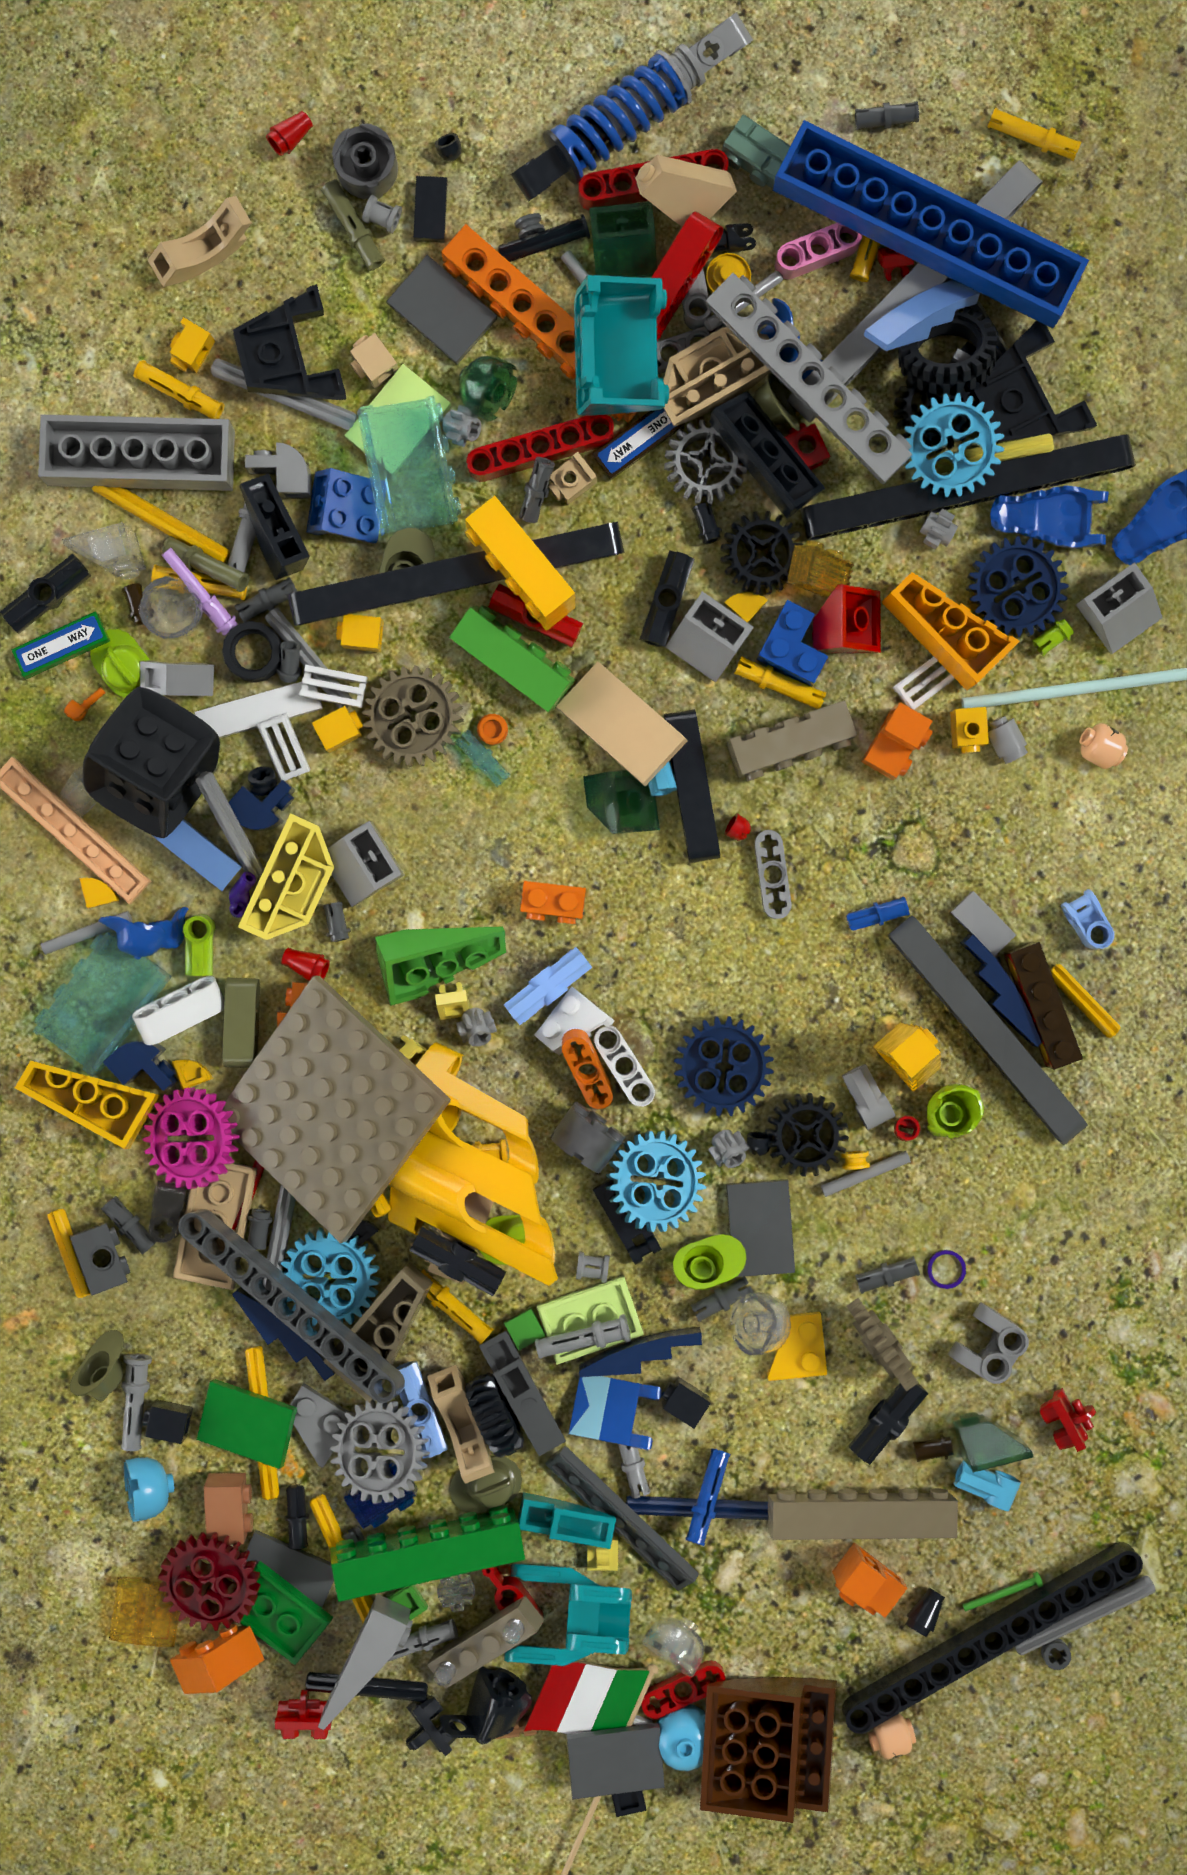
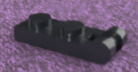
M609 1179L593 1188V1192L636 1265L643 1261L642 1257L651 1252L655 1254L661 1251L662 1248L654 1233L647 1232L646 1224L642 1229H636V1219L626 1223L625 1217L627 1212L616 1213L620 1203H610L609 1201L616 1195L615 1191L606 1190V1187L614 1184V1180ZM643 1234L646 1241L636 1247L632 1239Z

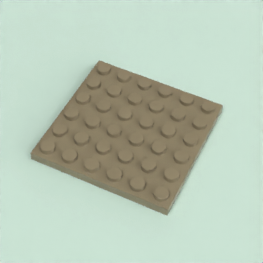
M313 976L225 1101L226 1104L223 1112L233 1111L228 1121L229 1123L236 1122L238 1124L235 1128L231 1129L232 1134L239 1135V1139H236V1141L339 1243H343L350 1238L451 1099L323 978Z

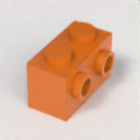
M524 881L520 912L527 913L526 919L545 921V915L558 916L557 922L576 924V918H583L586 888Z

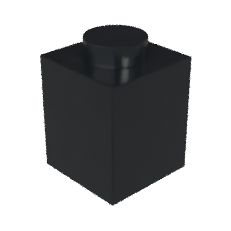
M679 1376L674 1383L670 1381L661 1394V1398L664 1399L662 1401L663 1409L695 1429L711 1404L710 1397Z
M157 1399L151 1408H146L142 1426L147 1427L145 1437L182 1444L188 1435L193 1407Z

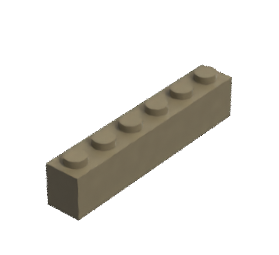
M933 1488L929 1490V1493H918L915 1489H900L899 1493H887L883 1489H870L869 1493H857V1491L852 1489L838 1490V1494H826L824 1490L812 1489L808 1490V1494H796L793 1490H778L777 1494H768V1533L773 1540L957 1538L958 1500L951 1493H948L946 1489Z

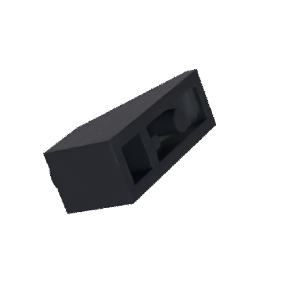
M266 474L241 483L240 489L261 552L275 580L302 571L310 555L270 475Z

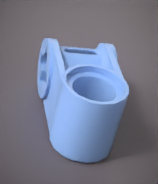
M1090 889L1085 890L1084 895L1076 900L1061 904L1065 917L1073 926L1085 947L1093 950L1103 949L1113 942V928L1103 913L1098 899ZM1086 905L1084 909L1077 912L1078 909ZM1094 927H1098L1103 931L1104 937L1100 944L1093 942L1090 935Z

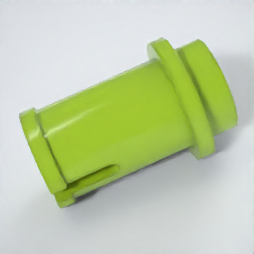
M1065 619L1055 620L1054 626L1036 639H1033L1032 643L1035 647L1038 646L1037 651L1042 656H1045L1046 653L1064 640L1067 642L1071 640L1070 636L1074 634V631Z

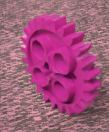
M195 1088L174 1090L173 1095L163 1096L164 1103L154 1104L158 1113L148 1114L153 1123L152 1125H144V1128L150 1132V1136L143 1138V1141L150 1143L151 1147L144 1152L145 1154H153L154 1158L149 1162V1165H159L156 1175L167 1174L165 1178L166 1183L175 1182L176 1188L187 1187V1189H195L197 1186L199 1188L207 1187L209 1182L219 1181L218 1174H227L228 1171L224 1164L234 1163L229 1153L238 1151V1148L232 1145V1140L239 1139V1135L232 1134L231 1129L235 1128L238 1124L236 1122L229 1123L228 1119L233 1114V1111L223 1112L226 1102H215L217 1094L209 1093L206 1095V1089H196V1091ZM176 1117L179 1121L178 1129L175 1127ZM203 1117L206 1118V1128L202 1125ZM213 1135L214 1140L169 1142L168 1136ZM204 1147H205L206 1150H207V1159H206V1160H205V1158L203 1157V1149H204ZM176 1149L180 1153L179 1160L176 1158Z

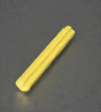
M1044 434L998 443L996 445L1003 447L1004 452L995 453L994 456L1000 461L1052 452L1054 450L1053 437L1051 434ZM980 447L964 451L966 459L970 462H976L983 456ZM945 458L940 459L935 465L937 473L953 471L954 468L953 463Z

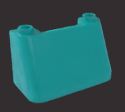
M587 275L578 287L574 301L576 408L578 415L593 416L656 411L663 409L665 404L668 403L669 387L664 384L662 378H658L657 316L660 314L661 309L666 308L667 291L662 289V278Z

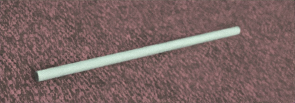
M1187 668L966 697L961 699L962 708L991 707L1187 680Z

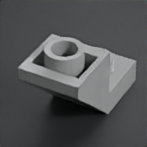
M150 660L140 661V687L150 689L161 695L213 696L214 665L196 662L167 663Z

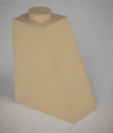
M656 155L650 162L645 163L635 177L640 195L681 227H683L686 220L695 211L710 219L737 192L731 174L725 170L661 155Z

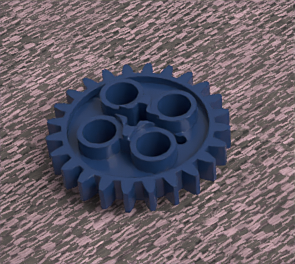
M1020 536L1014 538L1012 545L1007 538H1004L1001 541V549L996 543L989 546L991 554L983 551L980 554L983 562L975 561L972 564L978 573L972 572L967 576V578L975 582V584L969 585L966 588V591L975 593V596L968 600L969 604L977 603L978 605L973 614L978 615L982 613L984 615L982 620L990 621L997 626V629L999 627L1002 628V632L1006 635L1013 630L1016 639L1021 637L1022 630H1024L1028 637L1034 634V627L1039 632L1045 630L1043 621L1051 625L1055 622L1051 613L1060 614L1063 611L1057 603L1067 601V597L1060 594V591L1066 590L1069 587V584L1060 583V579L1066 576L1067 572H1058L1057 570L1062 560L1052 562L1051 558L1055 551L1051 550L1046 554L1043 553V542L1034 548L1033 538H1029L1024 545L1021 543ZM1018 559H1023L1028 563L1029 572L1027 574L1018 571L1016 567ZM1037 572L1041 574L1039 579L1029 583L1020 591L1012 593L998 603L994 602L993 599L996 596L1006 592L1014 584L1017 585ZM991 575H997L1002 579V589H995L990 585L989 578ZM1033 586H1039L1044 590V600L1034 598L1032 595ZM1006 602H1014L1018 606L1017 616H1011L1006 612Z
M714 1016V1025L712 1026L704 1019L702 1020L703 1029L701 1031L694 1026L691 1027L694 1033L692 1038L683 1035L687 1046H677L676 1048L683 1054V1057L674 1059L675 1063L682 1065L681 1069L674 1071V1075L683 1076L684 1078L677 1086L678 1088L688 1087L683 1096L686 1099L694 1095V1107L699 1106L702 1102L705 1103L704 1113H708L712 1107H715L716 1115L720 1116L723 1108H726L729 1115L733 1116L734 1107L736 1106L744 1113L745 1102L748 1101L751 1105L756 1106L753 1096L755 1094L761 1097L765 1096L760 1089L761 1085H771L764 1078L766 1074L774 1073V1070L766 1067V1063L773 1061L774 1058L764 1056V1052L771 1047L768 1044L760 1046L759 1042L763 1039L764 1035L758 1034L753 1037L752 1033L755 1026L750 1025L744 1030V1020L739 1019L735 1026L732 1025L731 1016H727L724 1024H721L718 1016ZM724 1039H729L726 1060L732 1067L725 1070L724 1091L719 1093L718 1085L721 1072L715 1065L722 1062ZM706 1041H715L718 1044L717 1054L713 1057H705L702 1054V1045ZM738 1044H745L749 1049L748 1057L742 1061L735 1060L732 1055L733 1048ZM705 1071L712 1072L715 1076L714 1084L709 1088L701 1087L698 1084L699 1075ZM734 1075H742L745 1078V1086L740 1091H733L729 1087V1081Z

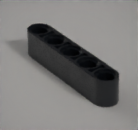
M692 709L664 714V719L687 739L683 747L671 758L676 781V791L689 863L719 859L720 849L696 711Z

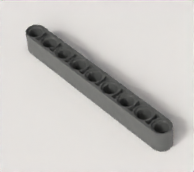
M911 915L888 934L889 939L1062 1145L1067 1144L1088 1126L1079 1112L914 916Z
M200 1209L185 1214L180 1219L178 1229L185 1240L378 1403H386L403 1391L405 1380L399 1370L211 1211ZM195 1218L201 1222L200 1232L194 1227ZM218 1237L224 1241V1252L217 1246ZM241 1257L248 1262V1271L241 1268ZM264 1277L268 1278L271 1281V1291H268L264 1287ZM288 1297L294 1300L296 1304L295 1311L288 1308ZM311 1318H315L319 1322V1332L311 1327ZM335 1338L342 1341L344 1345L343 1352L335 1348ZM358 1358L365 1360L367 1363V1372L359 1368ZM382 1379H386L391 1383L392 1392L384 1390L381 1384Z

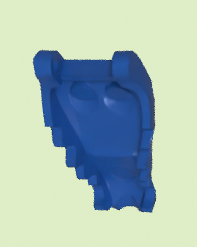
M1187 469L1168 478L1159 485L1131 522L1112 539V548L1116 556L1124 564L1131 565L1134 562L1137 564L1153 552L1160 551L1178 541L1187 539Z
M1065 485L1053 487L1046 491L1040 490L1027 493L1023 496H998L991 507V526L996 531L1017 533L1065 548L1078 549L1106 545V535L1091 534L1093 504L1107 503L1109 492Z

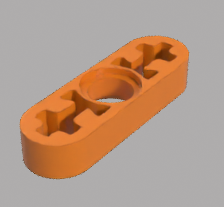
M580 1029L567 1031L562 1037V1053L586 1103L595 1109L608 1107L613 1100V1087L588 1034ZM576 1041L578 1045H581V1055L578 1056V1051L574 1045H571V1042ZM584 1064H591L596 1068V1071L592 1074H583L579 1071V1068ZM596 1082L599 1092L604 1093L603 1096H599L597 1093H594L593 1084H595Z

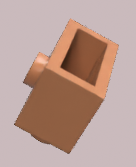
M246 1473L208 1474L204 1485L207 1539H211L214 1532H217L218 1541H223L228 1535L230 1539L229 1545H234L237 1542L243 1545L248 1532H252L253 1514L248 1513L247 1505L251 1503L252 1486L251 1484H246Z

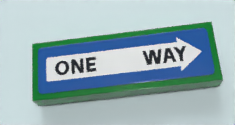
M95 611L11 650L22 676L25 679H29L110 642V639L99 614Z

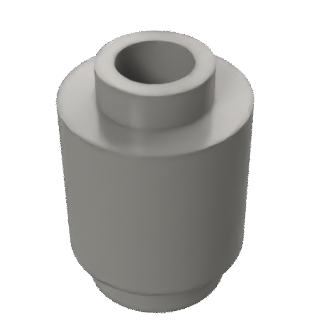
M1002 716L988 724L991 728L988 730V738L999 759L1003 758L1005 764L1028 753L1025 748L1027 743L1014 718L1007 720L1006 716Z

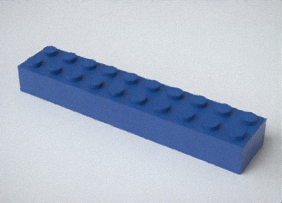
M806 120L800 126L775 176L772 191L1051 328H1054L1061 318L1089 262L1088 259Z

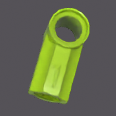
M198 914L192 916L184 924L185 975H213V935L216 927L215 922L208 915ZM196 920L202 921L207 927L204 937L195 935L192 930L193 923Z

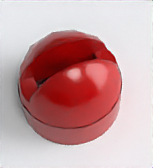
M736 813L729 821L724 834L737 841L744 840L747 834L751 832L750 823L746 818Z
M911 1116L901 1117L894 1125L896 1137L901 1141H912L920 1133L919 1122ZM899 1126L911 1129L913 1133L909 1134L899 1131Z

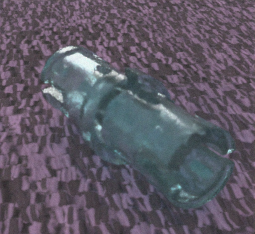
M470 730L465 731L461 735L462 737L455 741V744L473 761L472 766L475 769L479 768L496 788L504 783L503 780H507L511 776L492 756L493 751L490 748L486 750Z

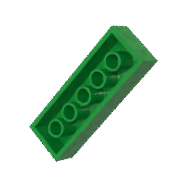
M506 1505L490 1508L489 1513L477 1515L476 1512H468L459 1515V1519L446 1522V1519H436L430 1521L426 1527L416 1529V1526H405L399 1528L395 1534L385 1536V1533L379 1532L368 1535L366 1537L367 1540L354 1542L353 1539L337 1542L336 1547L330 1548L338 1602L526 1560L519 1522L513 1507L507 1508Z

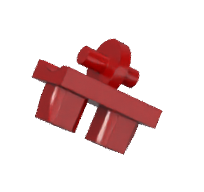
M1063 1388L1054 1391L1053 1398L1042 1404L1039 1412L1046 1424L1061 1420L1064 1427L1053 1432V1437L1059 1450L1074 1446L1077 1452L1086 1449L1084 1443L1088 1439L1086 1431L1094 1427L1090 1418L1096 1414L1093 1405L1083 1407L1080 1399L1070 1403Z
M301 1690L300 1699L279 1701L275 1718V1730L281 1731L283 1739H295L299 1736L300 1730H311V1737L314 1739H326L328 1731L331 1730L332 1722L324 1730L318 1728L327 1701L309 1699L308 1690Z

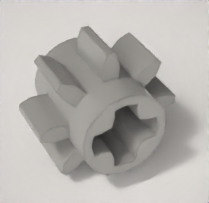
M459 405L457 411L450 410L443 419V431L447 433L445 438L452 440L453 444L465 447L466 441L473 442L480 435L481 422L478 419V413L472 412V408Z
M943 508L938 515L931 511L919 531L926 535L923 543L933 549H936L939 544L947 547L958 528L957 525L952 523L955 515Z
M471 1008L465 1011L462 1015V1021L456 1023L462 1042L466 1043L469 1041V1044L472 1046L487 1044L491 1040V1033L497 1032L490 1011L484 1013L480 1008Z
M722 1130L712 1138L713 1147H710L708 1151L718 1167L725 1164L727 1168H734L744 1162L746 1159L744 1151H747L749 1146L739 1131L733 1134L731 1130Z

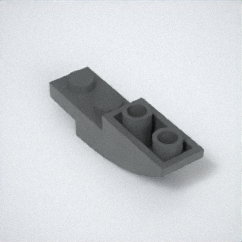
M504 1331L481 1344L479 1347L538 1456L566 1442L508 1332Z

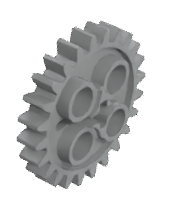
M372 1400L369 1403L366 1401L365 1406L363 1404L355 1405V1412L345 1413L348 1422L342 1421L337 1423L342 1433L332 1435L339 1443L336 1446L330 1447V1450L338 1453V1457L331 1460V1463L340 1464L341 1468L335 1472V1476L344 1475L346 1477L341 1484L342 1487L353 1485L350 1493L352 1496L361 1492V1501L370 1500L372 1497L373 1504L382 1502V1499L385 1503L394 1501V1496L397 1499L405 1497L404 1490L407 1492L414 1490L415 1487L412 1481L422 1480V1476L417 1470L427 1468L428 1465L421 1461V1457L429 1455L430 1452L423 1450L421 1445L429 1440L419 1436L425 1429L424 1426H414L418 1416L406 1417L409 1410L408 1407H401L398 1410L397 1401H392L388 1405L387 1402L376 1403ZM364 1427L368 1428L370 1433L368 1441L364 1440L362 1435ZM393 1428L399 1434L397 1443H394L391 1438ZM355 1447H377L384 1450L402 1449L405 1451V1454L358 1453L355 1451ZM363 1458L368 1463V1471L366 1474L361 1469V1461ZM392 1460L397 1465L395 1476L391 1473L389 1467Z

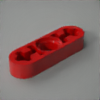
M708 1660L648 1687L641 1703L644 1714L649 1718L659 1719L707 1697V1685L711 1681L709 1679L704 1680L706 1672L711 1670L713 1674H717L716 1682L725 1681L723 1667L716 1661ZM694 1676H697L698 1682L702 1681L700 1682V1690H697ZM680 1682H687L692 1687L691 1693L686 1697H680L674 1692L675 1686ZM666 1689H669L672 1703H669L668 1697L664 1698L666 1697ZM655 1696L657 1700L662 1699L659 1708L649 1705L650 1697Z

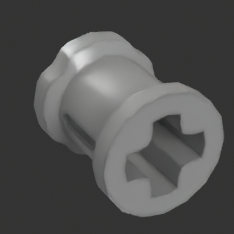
M371 195L364 208L362 220L367 224L373 222L385 227L387 232L393 234L399 223L402 207L398 205L392 207L378 201L376 196Z
M579 1251L576 1279L580 1280L582 1277L601 1279L602 1283H606L610 1255H605L602 1258L587 1256L584 1252ZM585 1266L600 1267V1269L586 1268Z

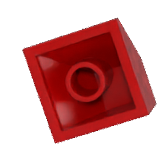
M844 584L837 585L813 619V648L826 653H881L880 591Z

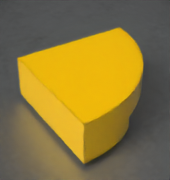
M743 592L733 595L724 604L734 614L748 623L768 600L761 595H754L752 592Z
M79 878L87 908L119 901L116 892L105 882L95 878Z
M190 1059L172 1061L182 1090L213 1079L208 1069L197 1061Z

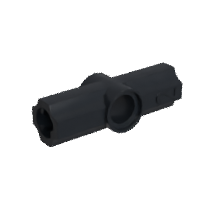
M669 550L639 640L656 647L665 648L695 561L694 558L678 551ZM669 592L674 595L676 602L672 606L665 607L661 605L658 597L662 593Z
M71 554L44 577L33 580L28 590L1 610L0 613L6 622L20 634L48 610L59 607L63 598L90 578L91 574L74 554ZM45 587H51V597L46 601H41V590Z
M422 1226L409 1250L413 1254L438 1266V1269L447 1276L460 1282L464 1280L491 1296H494L506 1274L505 1270L479 1257L478 1253L467 1245L456 1240L450 1241L425 1226Z
M899 1383L887 1399H882L873 1408L868 1416V1422L848 1445L849 1448L860 1459L870 1465L890 1440H895L902 1434L909 1423L910 1415L929 1393L919 1383L908 1391Z

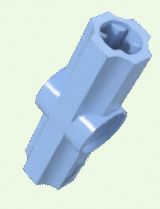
M575 947L561 957L551 967L549 965L528 982L529 985L507 1001L504 1006L518 1024L521 1025L543 1006H548L568 990V986L590 970L592 966L579 949Z
M417 1360L399 1365L396 1369L401 1372L405 1380V1387L399 1395L403 1406L409 1408L406 1417L416 1415L411 1407L415 1403H422L428 1409L427 1414L417 1415L418 1418L414 1423L415 1427H425L419 1436L429 1440L421 1446L423 1450L430 1452V1454L422 1458H431L448 1450V1445L434 1409V1401L428 1393Z

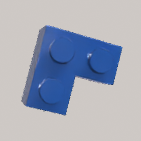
M787 600L756 660L765 665H771L778 672L812 687L828 658V655L801 642L815 614Z

